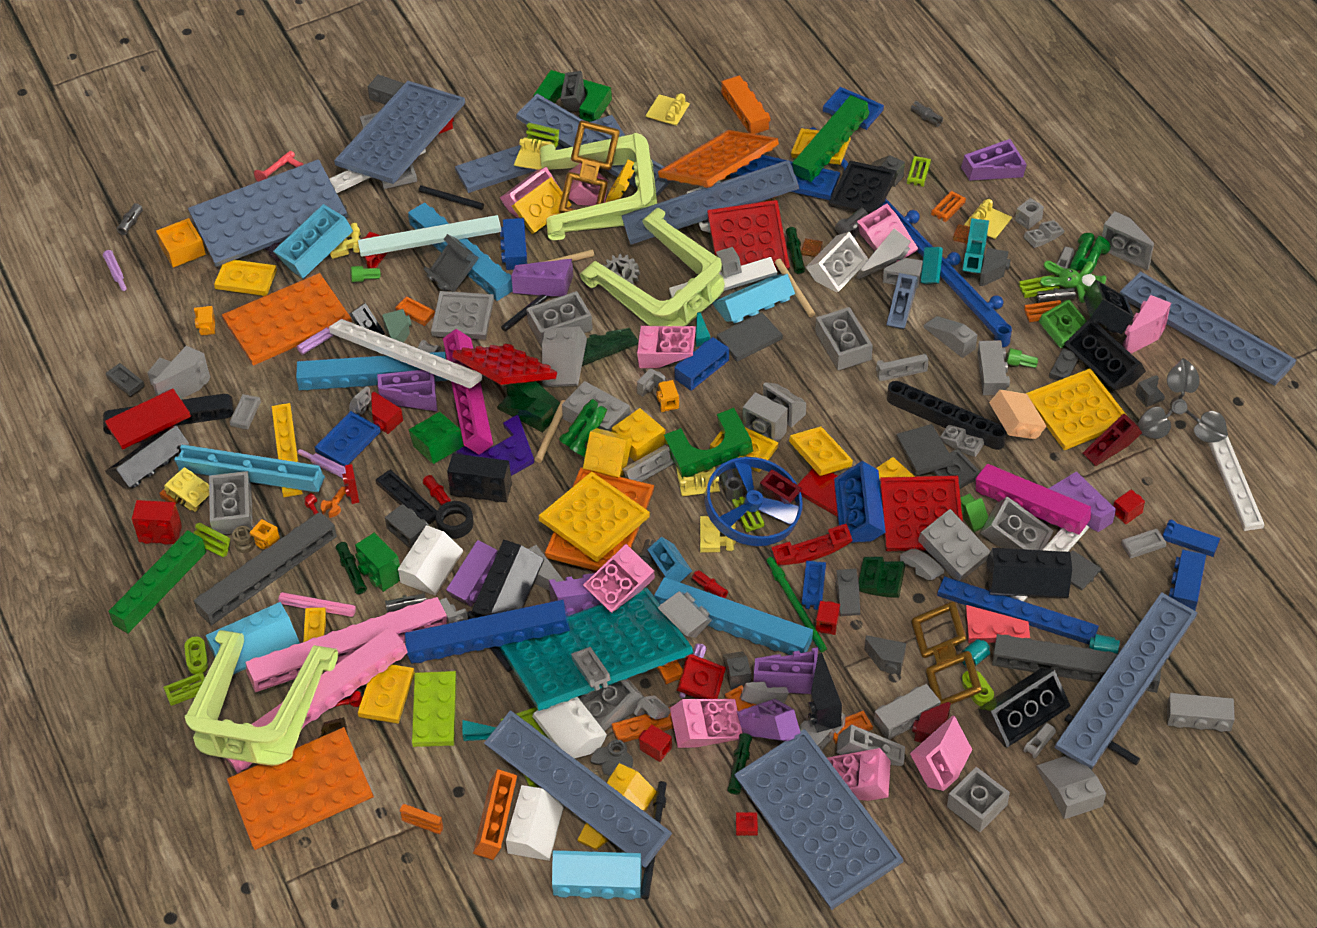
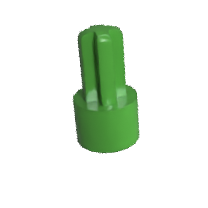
M351 266L350 268L351 282H363L364 279H379L381 276L379 268L363 269V266Z
M1009 348L1006 362L1008 365L1016 367L1020 364L1036 368L1038 358L1022 354L1021 350Z

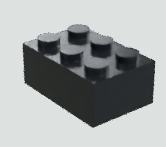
M1096 279L1083 296L1090 319L1098 325L1100 323L1105 325L1106 329L1112 333L1117 332L1122 335L1134 318L1126 296Z
M452 453L447 470L450 495L507 503L512 486L510 463L508 460Z

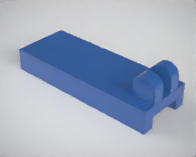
M1174 520L1168 521L1163 534V538L1167 542L1214 557L1220 541L1219 537L1177 524Z
M806 561L802 604L806 605V609H810V605H814V609L818 610L820 601H823L826 562Z

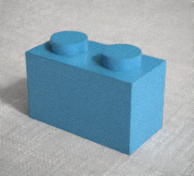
M660 537L647 549L666 578L681 582L692 572L676 546L667 539Z

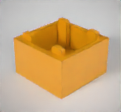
M189 218L156 230L159 245L172 267L206 255L203 241Z

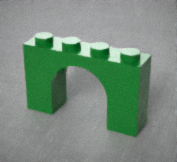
M550 70L533 97L539 94L555 104L561 98L565 74ZM583 79L586 97L579 108V116L582 120L591 122L600 119L612 100V91L609 86Z
M735 408L717 414L718 425L724 435V439L718 446L712 449L700 450L691 446L682 428L664 434L665 444L670 449L669 453L682 479L683 477L694 476L697 473L712 469L729 460L753 452L752 440Z

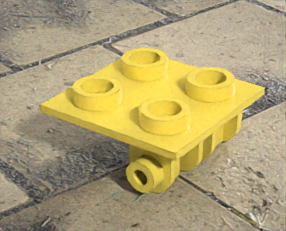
M682 93L677 94L675 99L659 94L646 117L677 126L690 103L685 102V95Z
M525 137L520 139L519 145H521L514 166L536 170L541 169L540 148L552 144V142L539 140L537 143V140L534 139L532 143V139Z
M987 199L980 204L964 226L970 228L971 218L989 220L987 236L996 239L1012 217L993 209L992 200Z
M185 467L164 485L166 494L176 501L181 498L180 504L182 505L185 502L184 506L189 511L196 512L200 507L199 505L209 496V484Z
M715 467L691 477H683V479L677 469L681 495L705 494L710 477L716 470ZM719 477L711 484L710 493L720 492Z

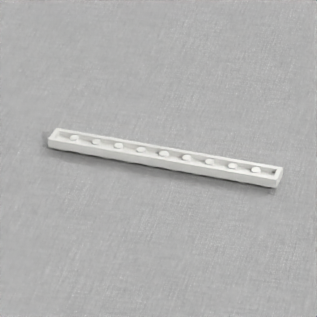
M340 319L329 327L331 334L464 387L472 388L482 380V374L349 321Z

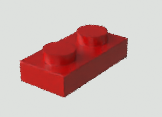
M345 465L346 473L342 474L344 485H346V497H351L352 504L359 503L353 465Z

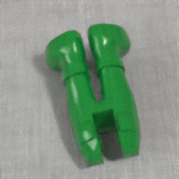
M1083 233L1078 239L1079 247L1069 268L1078 272V270L1081 271L1087 262L1091 261L1093 262V268L1088 273L1091 274L1100 255L1109 253L1111 249L1110 243L1102 236H1098L1095 240L1094 234ZM1092 247L1089 256L1085 258L1089 249Z
M591 399L584 405L577 418L570 425L569 431L563 433L559 440L566 446H569L574 452L585 457L587 449L585 444L588 442L590 431L599 428L607 409L604 406L598 407V402Z

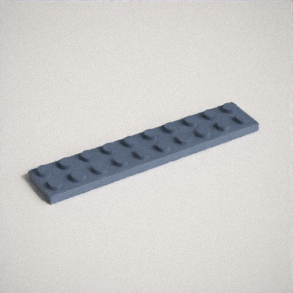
M536 94L516 114V119L525 124L533 123L558 129V143L566 148L574 146L578 125L582 121L581 118L539 94ZM585 128L581 145L611 139L612 136ZM537 130V131H539L540 133H544V134H547V135H552V136L555 135V134H553V133H549V132H544V131ZM652 160L656 195L658 196L671 181L659 178L658 171L663 169L664 166ZM614 165L610 170L606 171L618 177L624 165ZM634 171L631 179L627 180L630 182V185L637 188L635 182L636 173Z
M612 115L591 121V123L618 129L620 131L619 137L625 136ZM558 143V147H556V150L564 149L566 147ZM521 145L455 166V171L468 193L536 171V169L514 166Z
M787 160L715 184L712 187L703 188L621 216L629 242L634 244L655 237L644 226L642 220L656 208L665 211L663 219L675 229H680L707 220V210L758 203L797 190L799 185L790 161Z
M1141 271L1120 291L1121 294L1126 296L1129 303L1138 308L1141 307L1143 301L1148 300L1150 295L1170 302L1171 306L1167 320L1169 326L1274 386L1296 363V359Z
M1161 592L1055 745V749L1088 766L1092 770L1197 617L1198 612Z
M511 710L484 742L491 750L548 792L625 853H641V865L644 868L648 866L672 835L671 831Z

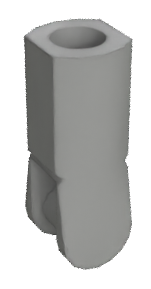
M1065 246L1057 265L1064 269L1069 268L1075 253L1074 249Z
M1045 723L1026 744L1023 751L1031 753L1032 757L1036 758L1056 733L1055 728Z

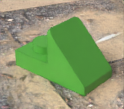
M971 494L960 497L964 521L973 533L983 529L989 517L982 498L975 500Z

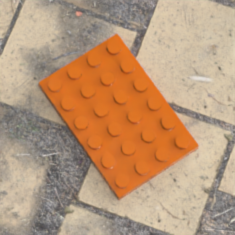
M727 130L659 170L658 175L659 178L667 179L668 181L674 180L679 181V183H689L709 188L717 181L725 179L727 175L737 172L742 166L748 165L752 160L760 158L762 154L772 151L775 146L779 145L778 138Z
M320 273L222 314L224 322L253 366L295 348L323 329L329 328L340 319L352 323L350 315Z
M580 468L573 487L590 472H593L647 510L654 492V485ZM640 526L598 562L556 532H553L545 551V557L598 571L625 544L632 549Z
M344 727L295 748L292 758L285 763L279 765L259 764L227 778L254 850L374 797Z

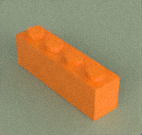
M740 75L721 81V94L748 133L757 134L769 130L770 115L768 112H765L762 103L758 102L754 92L750 91L747 82L743 81Z
M497 769L491 778L473 854L494 860L500 851L517 775Z

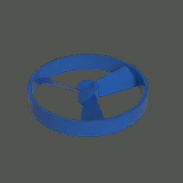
M756 457L735 458L720 465L711 475L704 497L706 512L714 526L728 538L751 546L775 544L790 535L796 527L802 512L801 492L794 498L796 505L784 504L781 501L764 498L759 491L754 490L751 467L768 472L773 469L797 484L792 476L779 465ZM737 468L748 493L743 505L719 517L711 502L710 486L720 474ZM758 510L790 525L784 531L770 536L748 535L731 527L747 511L756 512Z

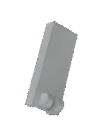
M922 354L885 363L882 360L877 361L876 372L879 382L926 372L928 369L927 355Z
M664 445L623 468L625 478L642 482L674 464L669 454V447Z
M591 647L571 654L573 662L590 687H594L595 691L600 690L599 684L603 688L608 687L607 681H610V675Z

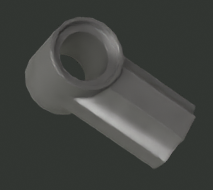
M861 207L848 219H841L836 224L835 230L839 235L850 232L855 239L859 230L857 221L867 216L868 213Z
M733 468L719 475L725 490V497L729 502H732V499L737 501L739 497L743 496L742 480L738 477L736 469Z

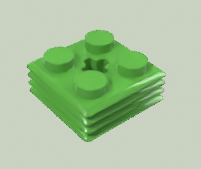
M1069 299L1043 313L1039 320V323L1060 348L1065 346L1064 343L1087 322Z

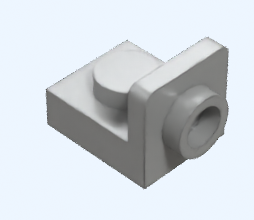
M650 368L637 381V394L644 397L653 390L654 386L658 387L659 383L665 381V376L661 372Z
M447 598L439 600L447 615V624L468 620L465 608L456 611L454 604H450Z
M653 695L642 697L637 702L634 714L636 716L648 714L651 718L660 719L668 717L671 711L661 700Z

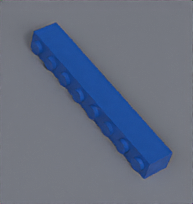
M564 600L406 632L405 642L408 651L407 655L411 664L432 659H441L451 655H461L475 650L480 651L485 648L498 647L508 643L522 642L527 639L541 638L551 634H561L570 631Z

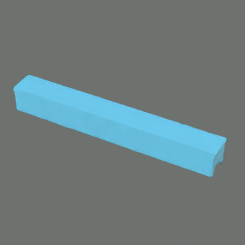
M182 444L179 456L174 459L179 471L185 467L193 473L209 476L248 471L250 482L311 492H319L325 479L319 465Z

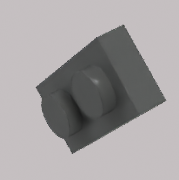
M1063 348L1050 372L1049 378L1059 381L1071 376L1079 358L1071 350Z
M121 363L106 372L107 378L130 397L145 386L140 378Z

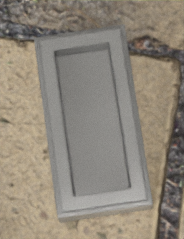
M242 394L229 422L230 426L248 430L261 403L260 397Z
M1156 528L1123 539L1121 545L1131 559L1166 547V541Z

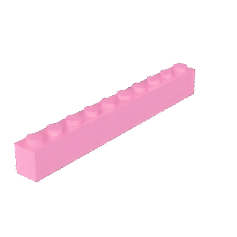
M438 597L426 599L421 603L409 605L394 612H388L377 618H370L365 622L350 625L338 631H332L327 635L311 638L306 642L294 644L279 651H273L262 657H255L246 662V672L256 693L296 679L314 645L337 649L338 658L336 664H338L389 627L405 641L406 632L447 624V615Z
M391 627L340 661L332 671H326L321 675L303 727L311 721L318 719L322 713L335 707L343 698L350 696L357 688L367 684L374 676L384 672L388 666L395 661L401 660L408 653L404 641ZM282 703L252 723V725L262 727L271 723ZM226 758L237 773L246 770L252 764V762Z

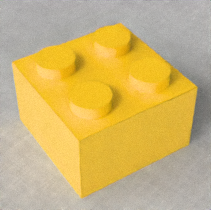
M641 408L612 427V432L633 437L629 457L635 462L665 445V429Z
M598 428L590 431L583 469L615 477L623 476V468L627 467L633 437Z

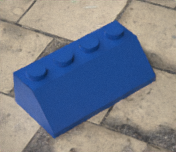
M861 461L834 478L839 526L847 523L852 542L873 541L886 533L879 471L866 462Z

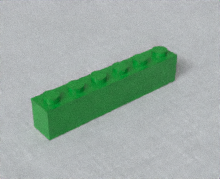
M850 95L792 162L794 174L812 182L820 174L824 166L830 162V159L839 152L841 146L849 140L853 132L859 128V125L868 118V102Z
M187 530L108 611L113 625L129 634L206 554L203 538Z

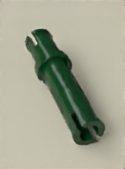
M789 227L785 231L788 240L787 247L790 249L794 272L802 274L806 269L800 249L801 241L798 239L796 228Z
M346 542L338 543L335 549L340 556V564L345 568L355 593L363 594L366 592L367 586L355 563L356 558L351 554Z
M747 733L739 734L737 749L734 750L733 754L735 759L727 791L734 795H738L741 792V785L734 774L745 768L746 762L750 758L749 748L752 736Z

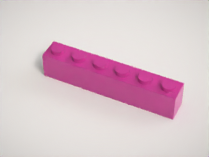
M987 464L976 477V492H979L981 495H986L998 502L1005 497H1009L1033 516L1062 527L1069 532L1080 535L1091 520V506L990 464Z

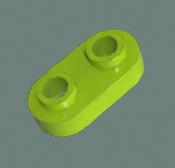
M191 637L184 645L187 667L192 674L203 673L208 668L205 642L200 637Z
M968 671L964 672L962 676V686L965 690L973 687ZM977 671L982 691L971 696L975 704L983 706L994 698V691L982 674Z

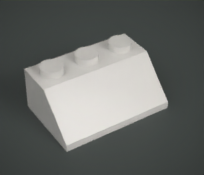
M847 232L837 235L806 266V269L816 282L835 292H839L863 267L868 258L851 233Z
M426 525L398 568L400 583L436 596L462 555L463 549L444 531Z
M578 697L553 705L548 709L537 710L532 716L548 738L573 758L593 754L598 748H601L607 736Z
M521 785L506 838L507 853L550 861L564 805L544 789Z

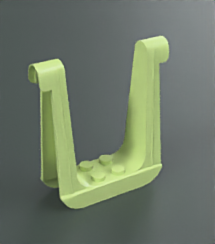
M634 133L619 137L612 166L625 165L628 159L634 162L637 192L626 198L549 216L546 219L547 235L550 240H562L565 238V232L624 226L621 215L657 204L653 163L650 157L649 145L644 136ZM611 139L581 145L578 156L606 162ZM549 144L540 148L542 168L547 167L548 170L574 168L580 163L571 160L573 147L555 150V146Z
M656 208L642 220L644 226L698 274L695 278H691L682 290H677L669 300L659 301L597 261L591 263L579 275L590 288H594L598 284L601 285L648 326H686L697 317L698 312L704 311L723 293L725 283L723 277L719 274L722 267L721 259L668 224L663 219L665 211Z
M220 630L215 637V641L221 644L219 651L187 715H185L187 725L191 730L196 731L193 737L195 746L200 752L212 756L263 765L285 763L293 756V751L323 670L332 671L335 668L338 650L316 645L312 647L279 711L268 725L255 727L249 723L237 724L227 719L219 721L218 717L244 643V635L242 633Z

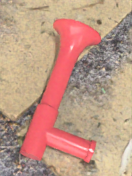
M289 151L266 170H255L254 177L259 182L267 179L270 174L286 163L295 167L302 166L303 163L295 160L294 152Z

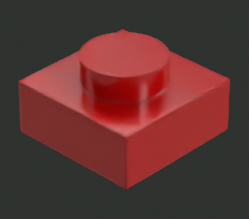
M736 812V836H758L757 812Z

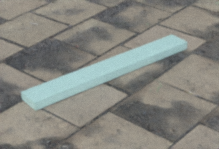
M498 215L360 239L358 240L361 257L442 243L445 242L443 239L447 234L457 239L498 233L501 232V225Z

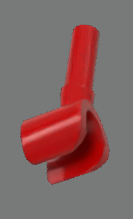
M309 493L304 497L305 506L310 508L314 515L319 513L314 505L317 502V498L314 494Z
M354 691L350 698L339 701L336 706L350 704L353 707H359L363 698L360 696L361 692Z

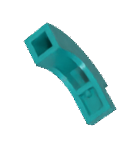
M971 218L963 271L981 273L989 220Z

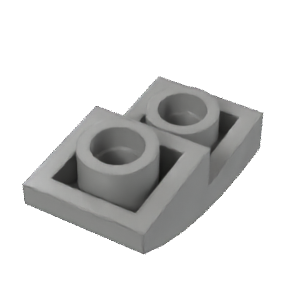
M1055 220L1041 223L1039 229L1026 231L1024 238L1035 248L1058 238L1065 230Z
M368 386L351 400L349 412L352 411L360 416L368 409L367 405L371 401L370 388Z
M948 425L940 436L945 444L954 449L958 448L962 453L974 457L977 456L984 445L982 438L967 435L965 429Z
M910 549L900 554V561H904L910 567H916V575L924 577L926 580H933L944 573V569L934 559L920 550Z
M750 682L745 684L740 698L743 701L756 705L774 698L785 703L789 692L786 687L767 688L765 682Z

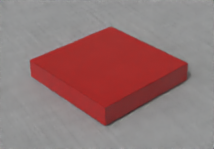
M690 654L685 658L677 691L698 699H718L726 667Z

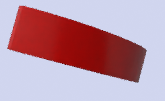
M847 523L828 529L829 534L795 545H791L789 541L771 547L777 565L804 563L840 550L853 541Z

